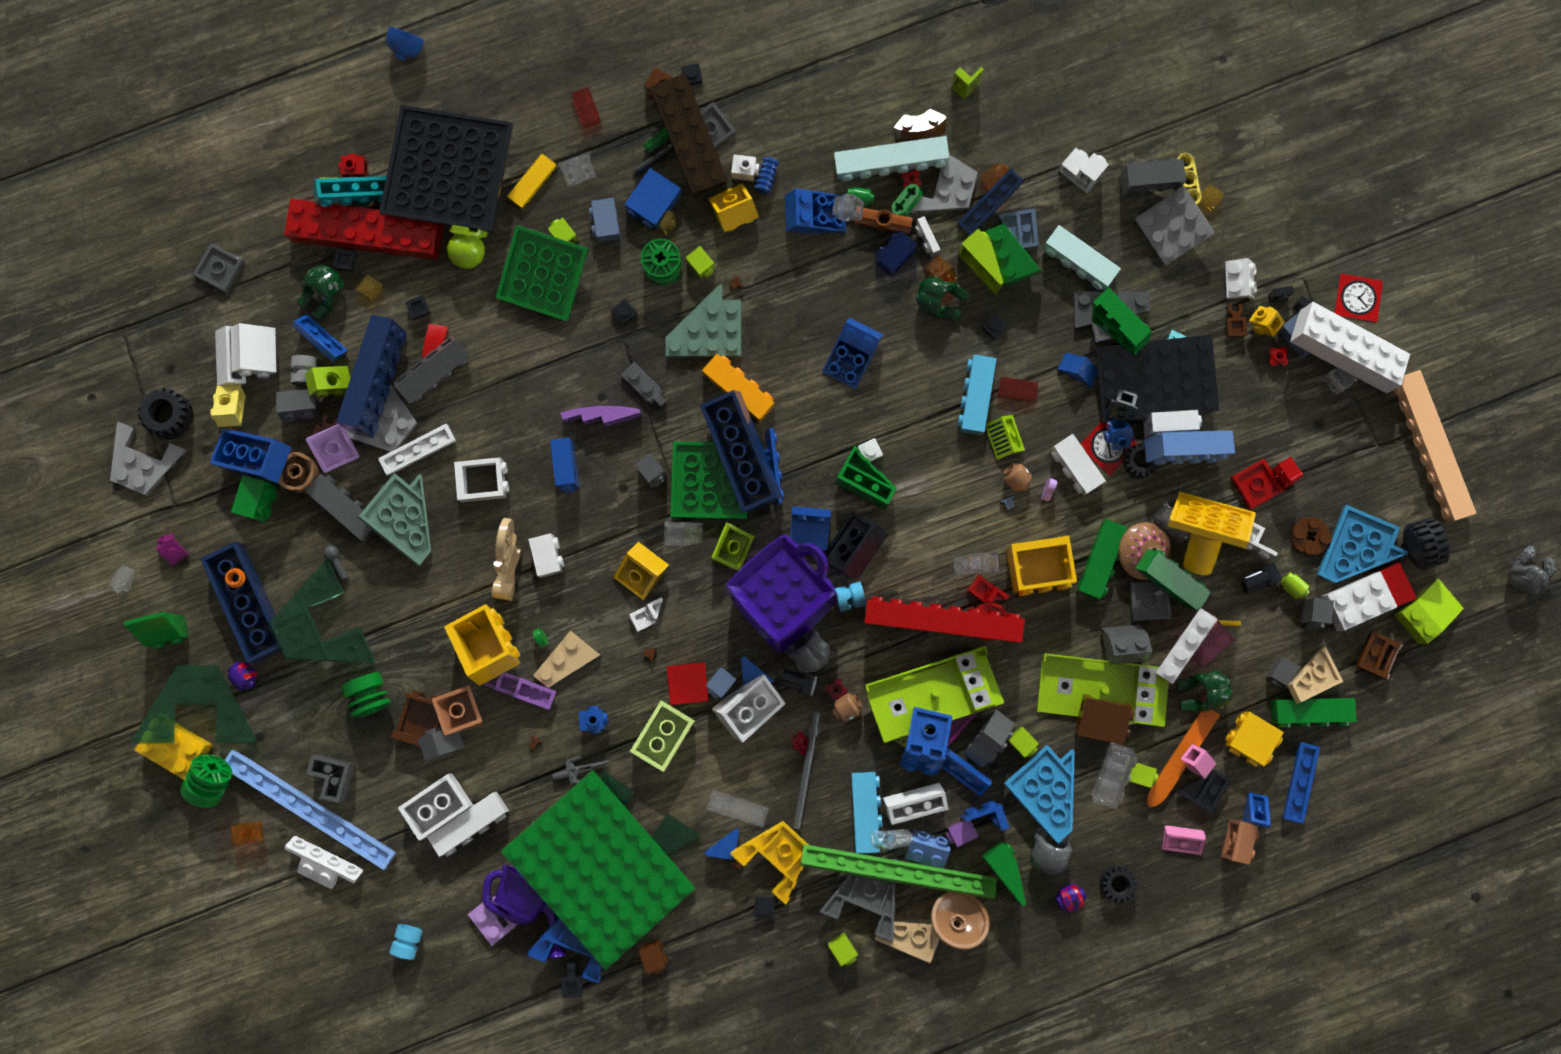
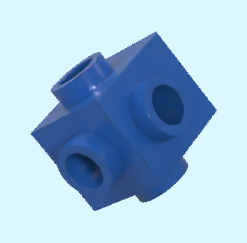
M1117 420L1107 421V432H1104L1106 444L1109 443L1112 450L1131 447V439L1134 438V434L1129 423Z
M589 706L587 711H579L580 731L589 730V734L601 733V729H606L605 725L609 724L608 713H605L604 709H599V706ZM594 716L596 717L595 723L592 722Z

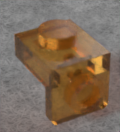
M996 163L981 175L980 178L990 190L1010 168L1007 164Z
M937 256L924 267L928 274L937 276L943 281L953 282L957 278L953 266L940 256Z
M262 820L230 826L233 845L264 840Z

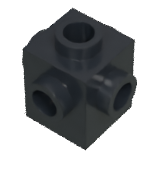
M1119 389L1115 399L1111 398L1108 409L1111 410L1109 417L1128 423L1130 417H1134L1136 414L1138 395Z

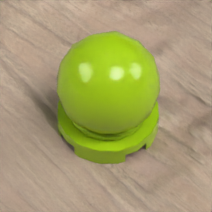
M457 225L449 226V232H452L454 235L449 240L447 246L448 257L452 264L462 269L476 267L482 262L485 255V248L481 239L482 237H487V232L480 229L478 231L469 230L468 227Z

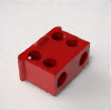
M1292 457L1287 458L1272 469L1283 490L1295 484L1304 476Z

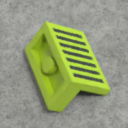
M959 67L954 73L951 88L965 99L980 84L984 69L980 67L970 77Z
M1013 415L1002 416L986 423L985 427L997 460L1025 451Z

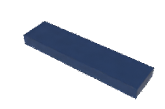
M1011 168L958 222V225L969 236L972 235L1025 181Z

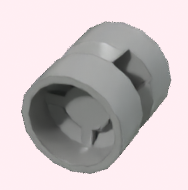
M308 355L292 356L291 368L294 371L291 372L290 384L307 386L304 374L311 368L317 367V358Z

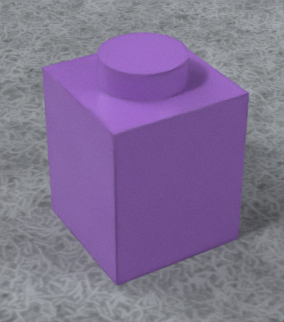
M961 820L947 827L949 831L946 833L947 838L951 844L954 843L957 847L979 837L971 820L966 822Z

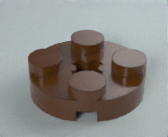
M1317 517L1303 518L1297 521L1291 529V544L1301 554L1309 556L1320 554L1327 549L1332 540L1328 526ZM1308 531L1314 534V541L1306 539Z

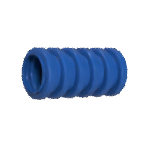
M765 157L762 159L763 163L761 164V169H759L760 174L757 176V185L754 186V189L759 193L769 194L771 192L769 188L772 187L771 183L774 181L773 177L776 175L774 172L777 171L779 163L773 158Z

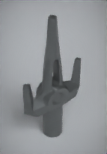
M581 757L568 759L566 762L567 770L552 774L553 780L558 781L569 777L570 782L576 785L580 781L577 780L578 775L607 765L610 762L606 760L574 766L573 763L580 760ZM589 766L591 767V768H589V769H586V770H583V771H579V769H581V768H585V767H589Z

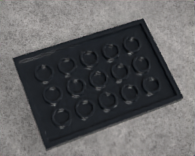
M1212 334L1149 341L1135 355L1122 345L1095 348L1103 423L1115 420L1109 417L1111 410L1108 409L1111 398L1115 399L1119 389L1138 395L1136 414L1134 417L1131 416L1129 420L1146 419L1149 414L1156 412L1198 410V413L1219 411Z

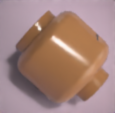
M1013 463L1004 471L1003 480L1014 492L1025 491L1031 486L1032 474L1022 464Z
M847 693L835 700L833 713L838 720L842 719L844 722H849L860 716L863 705L857 695Z

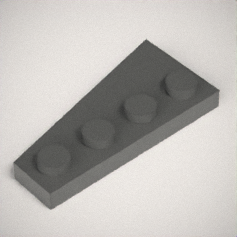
M1074 291L1073 330L1088 325L1092 326L1093 302L1104 291ZM1114 292L1136 315L1150 311V292Z

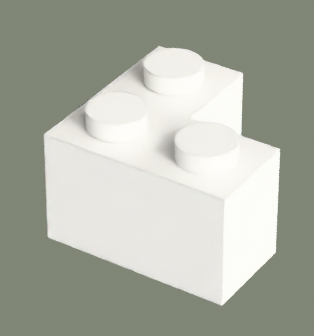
M1075 148L1062 163L1059 171L1088 194L1100 180L1109 164L1106 163V159L1101 155L1093 153L1088 158V155L1083 150Z

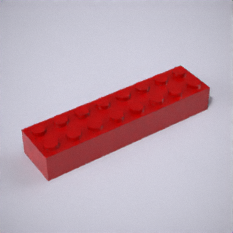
M290 199L284 235L291 242L438 260L444 225L382 216L379 214L380 210L338 204L323 207L321 204H315L314 201Z
M872 596L871 600L867 599L865 624L1022 643L1025 619L1020 618V614L1009 613L1005 617L1000 616L1001 612L988 611L987 614H981L980 609L969 608L968 612L961 611L962 607L950 606L949 609H942V605L930 604L929 607L922 606V602L911 601L909 605L903 604V600L891 599V602H885L883 597Z

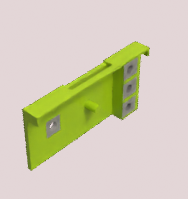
M986 646L866 684L864 691L883 743L908 736L914 707L952 715L953 721L1004 704L986 657L988 654ZM944 662H945V664H942V665H939V666H936V667H933V668H930V669H927V670H924V671H920V670H923V669H926V668H929V667H932V666H935V665H938V664H941V663H944ZM962 662H966L967 666H963ZM969 680H973L974 684H970ZM896 704H899L901 706L900 711H896L894 709V706Z
M1044 653L1042 654L1037 712L1078 717L1084 693L1097 699L1121 704L1130 703L1134 710V717L1129 723L1165 727L1169 681L1156 673L1159 668L1156 666L1131 663L1109 665L1108 661ZM1144 672L1148 674L1146 679L1143 677ZM1063 682L1068 683L1067 689L1061 687ZM1142 691L1146 693L1145 698L1141 697ZM1140 711L1144 713L1142 718L1139 716Z

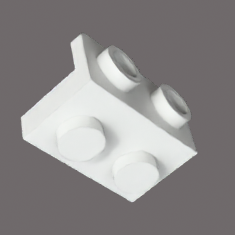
M1249 258L1225 261L1227 299L1245 297L1254 299V293H1257V285L1254 282V275H1256L1255 263Z

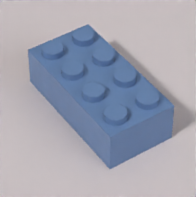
M1233 430L1165 432L1144 440L1146 463L1154 462V465H1164L1166 462L1178 465L1183 464V461H1189V464H1198L1205 460L1206 463H1217L1218 460L1228 459L1229 455L1235 454Z

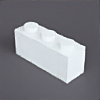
M224 326L215 331L217 386L246 384V376H239V373L231 372L230 327L232 326Z
M1073 434L1051 449L1052 457L1057 463H1061L1063 473L1067 478L1072 479L1075 483L1073 486L1079 494L1082 493L1085 496L1106 481Z
M940 783L883 798L886 813L892 825L948 810L945 791Z

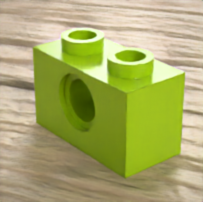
M348 366L315 367L304 374L309 396L317 395L318 398L326 397L329 394H335V396L345 395L350 381Z

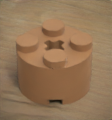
M292 452L286 460L279 484L295 493H306L305 490L320 475L321 469L312 458L303 453Z

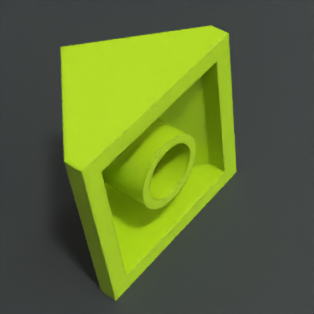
M726 522L711 557L712 561L739 571L742 568L754 536Z

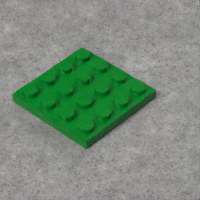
M516 225L496 298L568 321L589 248Z
M673 441L671 518L747 520V513L741 511L714 442Z

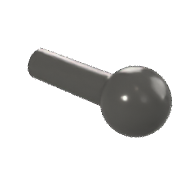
M333 545L327 546L323 552L324 557L332 562L341 580L347 578L348 575L338 558V548Z

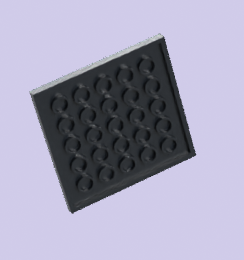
M401 105L379 214L451 227L452 225L468 227L469 230L478 231L480 229L484 232L493 233L513 123Z

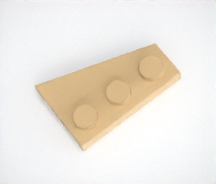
M570 631L533 676L547 688H550L601 655Z
M1326 647L1320 648L1288 685L1296 704L1343 682Z
M894 922L893 942L878 936L875 937L876 941L928 963H931L939 942V938L934 932L932 925Z

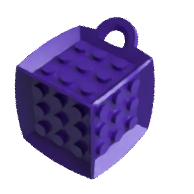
M786 535L780 536L756 554L725 586L726 595L731 598L747 621L780 653L810 631L833 608L839 599L838 593L826 576L828 562L822 550L809 543L798 546ZM809 554L816 559L818 565L816 571L807 563L803 557L804 555Z

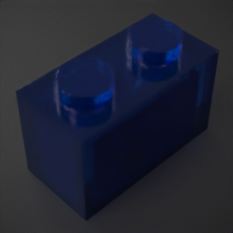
M901 230L897 234L893 233L887 241L888 245L885 248L881 247L875 254V263L891 277L916 251L918 245Z

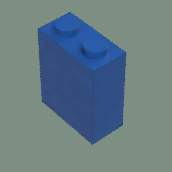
M650 168L626 201V213L634 219L637 217L642 220V224L647 228L651 229L653 227L658 230L682 196L681 188Z
M570 438L550 440L555 486L564 493H573L575 489H580L575 444Z

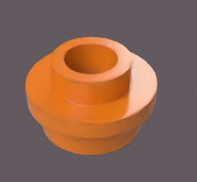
M237 568L230 569L225 576L227 585L233 588L241 587L246 579L245 573ZM238 575L239 579L235 582L233 577Z

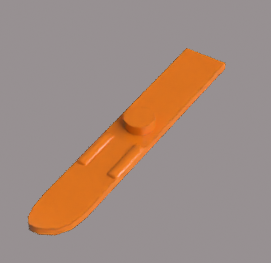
M1213 710L1199 713L1159 774L1156 784L1152 785L1147 796V805L1149 807L1159 805L1168 796L1187 767L1181 760V757L1191 744L1200 747L1220 715Z

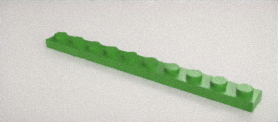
M805 844L802 848L800 866L989 899L996 897L997 878Z

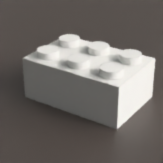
M1381 572L1369 574L1320 596L1321 599L1334 600L1332 623L1337 632L1347 630L1397 607Z
M453 773L411 798L398 807L418 840L421 841L474 805Z

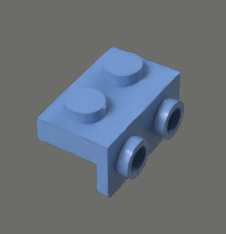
M913 830L905 859L926 866L944 869L950 853L951 843L944 837H937L924 831Z

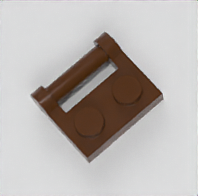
M1370 631L1356 667L1389 681L1391 677L1390 672L1398 652L1402 651L1404 645L1377 632ZM1390 646L1391 650L1383 670H1380L1379 667L1387 647Z

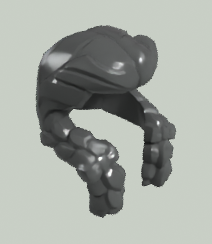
M1530 545L1511 563L1508 575L1513 587L1520 589L1528 596H1535L1546 591L1549 580L1557 573V569L1555 568V561L1551 557L1543 558L1544 570L1534 565H1521L1528 560H1533L1536 555L1535 547Z
M811 629L804 635L808 640L805 646L797 649L792 644L784 650L785 655L794 660L797 667L805 673L818 671L828 662L830 657V646L828 643L821 639L818 631Z
M1039 826L1033 832L1035 846L1030 853V863L1041 873L1057 875L1068 867L1069 857L1072 853V847L1069 842L1071 832L1058 843L1060 848H1054L1045 841L1048 834Z

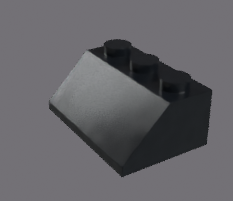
M852 512L824 552L828 565L856 582L886 540L888 534L876 523Z

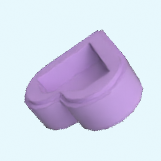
M1051 478L1046 480L1041 495L1042 500L1050 501L1056 489L1057 480Z

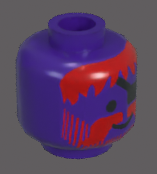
M238 661L228 669L229 674L227 678L237 690H250L256 685L257 682L255 680L258 674L249 663Z
M1070 884L1058 890V895L1055 898L1061 911L1064 910L1066 913H1071L1084 907L1083 900L1086 899L1083 888L1079 889L1077 885Z

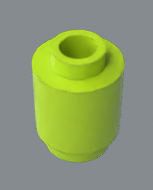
M1288 572L1282 578L1283 580L1279 582L1282 588L1295 600L1299 598L1301 600L1304 599L1310 592L1308 590L1309 585L1291 572Z

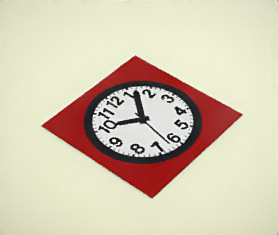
M1340 273L1335 314L1377 322L1383 281Z
M1101 421L1080 445L1087 455L1111 476L1124 462L1123 457L1130 447L1112 450L1109 443L1106 444L1104 439V432H1107V423ZM1131 439V447L1138 444L1134 439Z

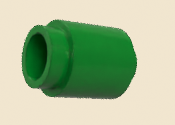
M848 188L846 203H849L850 206L868 208L869 205H873L874 194H871L870 189Z

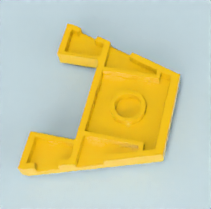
M782 821L734 849L730 854L745 866L759 851L785 875L772 892L784 904H787L790 899L789 895L797 883L798 875L804 868V866H800L803 845L809 844Z

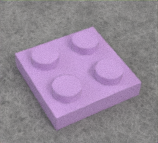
M339 424L306 438L324 473L359 458V454L346 429Z

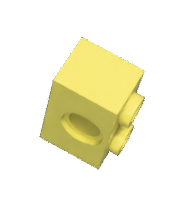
M240 384L217 386L216 394L213 395L214 406L210 414L218 427L241 426L246 395Z

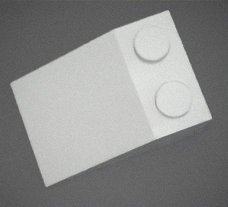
M762 674L726 696L712 710L732 737L744 742L782 708L785 702L766 676Z

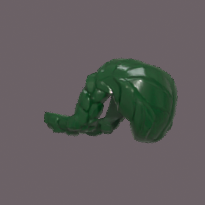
M319 265L311 268L301 281L303 293L298 299L297 304L305 308L315 293L313 291L314 288L321 296L323 303L318 306L312 315L317 320L322 319L328 312L331 313L333 311V297L343 289L344 282L339 274L328 266Z
M930 276L919 285L916 293V302L922 312L931 313L938 318L948 317L958 320L961 316V311L947 306L940 308L941 299L949 292L954 297L966 302L970 293L960 287L959 283L946 282L937 276Z
M1213 671L1208 674L1196 673L1195 675L1188 676L1189 678L1176 682L1179 690L1183 691L1196 687L1201 682L1207 691L1204 703L1201 700H1181L1180 709L1183 711L1189 710L1200 713L1212 709H1223L1233 697L1229 678L1219 671Z

